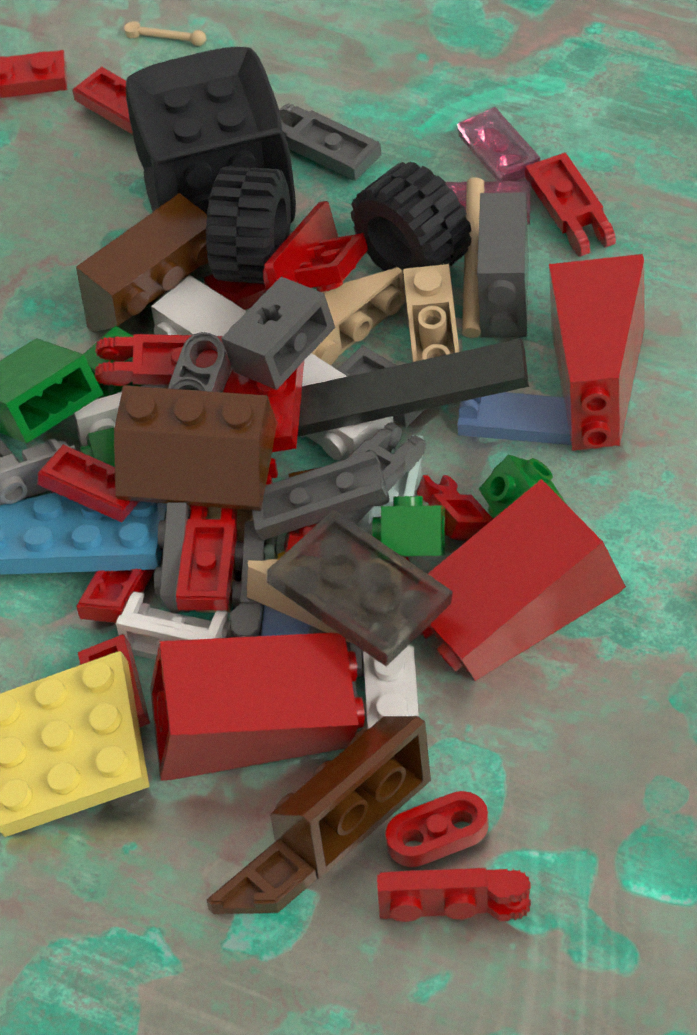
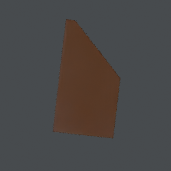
M278 839L206 899L208 910L213 914L279 913L317 880L316 871L281 839Z

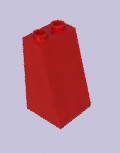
M643 254L549 264L551 330L562 395L565 401L572 451L620 446L645 329Z
M541 479L408 589L403 596L413 609V612L407 617L425 639L433 634L442 643L436 650L452 670L457 672L463 667L476 681L617 595L626 586L604 542Z
M345 632L160 641L150 686L160 781L175 780L346 749L355 736L357 728H363L364 705L361 697H354L352 682H355L357 679V659L354 651H347Z

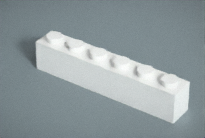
M191 275L151 306L155 324V335H193L207 332L215 336H224L247 312ZM312 353L304 360L302 386L347 377ZM392 416L300 437L307 436L322 446L331 458L345 460L366 439L370 441L380 429L384 428V425L386 426L390 422L394 423Z

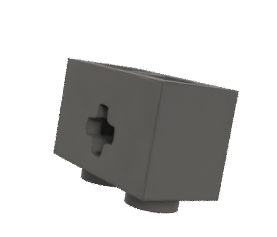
M280 277L221 339L235 373L277 390L336 327L324 293Z

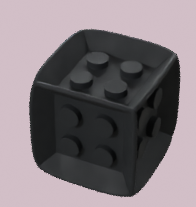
M227 47L204 51L150 65L127 77L126 101L135 148L144 168L145 187L152 212L180 193L207 214L212 186L222 167L234 166L281 170L289 188L290 224L294 221L296 196L290 152L282 131L280 111L263 64L252 48Z

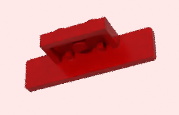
M318 202L265 263L263 280L266 289L268 290L280 277L309 288L316 287L319 292L330 291L340 287L345 278L356 268V264L368 251L364 233L338 237L329 202Z

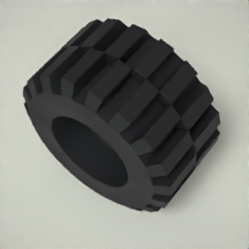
M404 162L398 163L358 193L357 197L352 201L351 219L355 224L353 227L355 234L364 233L368 247L367 254L374 264L383 271L397 267L403 270L406 268L449 264L450 267L469 251L468 247L472 241L469 234L471 226L470 222L466 219L467 213L463 205L460 204L457 195L446 185L445 181L440 176H435L425 166L420 168L414 162H408L407 164Z
M234 166L221 168L212 186L206 223L207 256L211 271L217 281L264 284L263 271L265 263L290 235V194L286 179L281 170Z

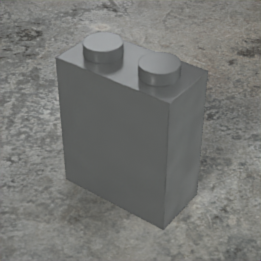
M527 192L480 193L477 277L481 337H527L529 278Z

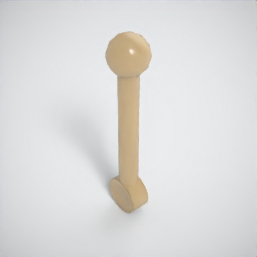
M136 21L128 22L124 26L125 34L128 38H137L140 35L191 41L195 46H202L206 42V35L201 30L187 33L141 27L140 23Z

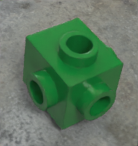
M508 454L479 487V491L489 505L488 512L493 519L541 479L564 501L551 481L553 478L551 471L542 462L534 458L526 460Z

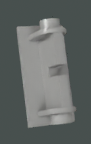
M51 439L46 443L22 450L24 462L21 463L17 461L13 453L0 457V505L13 504L22 499L49 491L37 485L38 472L63 444L68 446L66 441L57 442L55 439Z

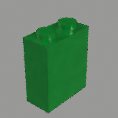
M35 338L0 360V433L27 444L102 396L103 392L84 354Z

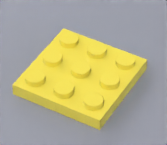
M121 651L0 693V832L4 837L150 787L129 664Z

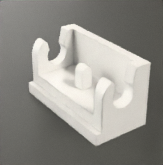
M135 591L131 594L122 615H119L116 621L118 635H125L131 644L133 655L156 660L160 641L232 637L230 622L226 621L229 614L227 611L217 610L212 621L150 608V604L143 603L144 593Z

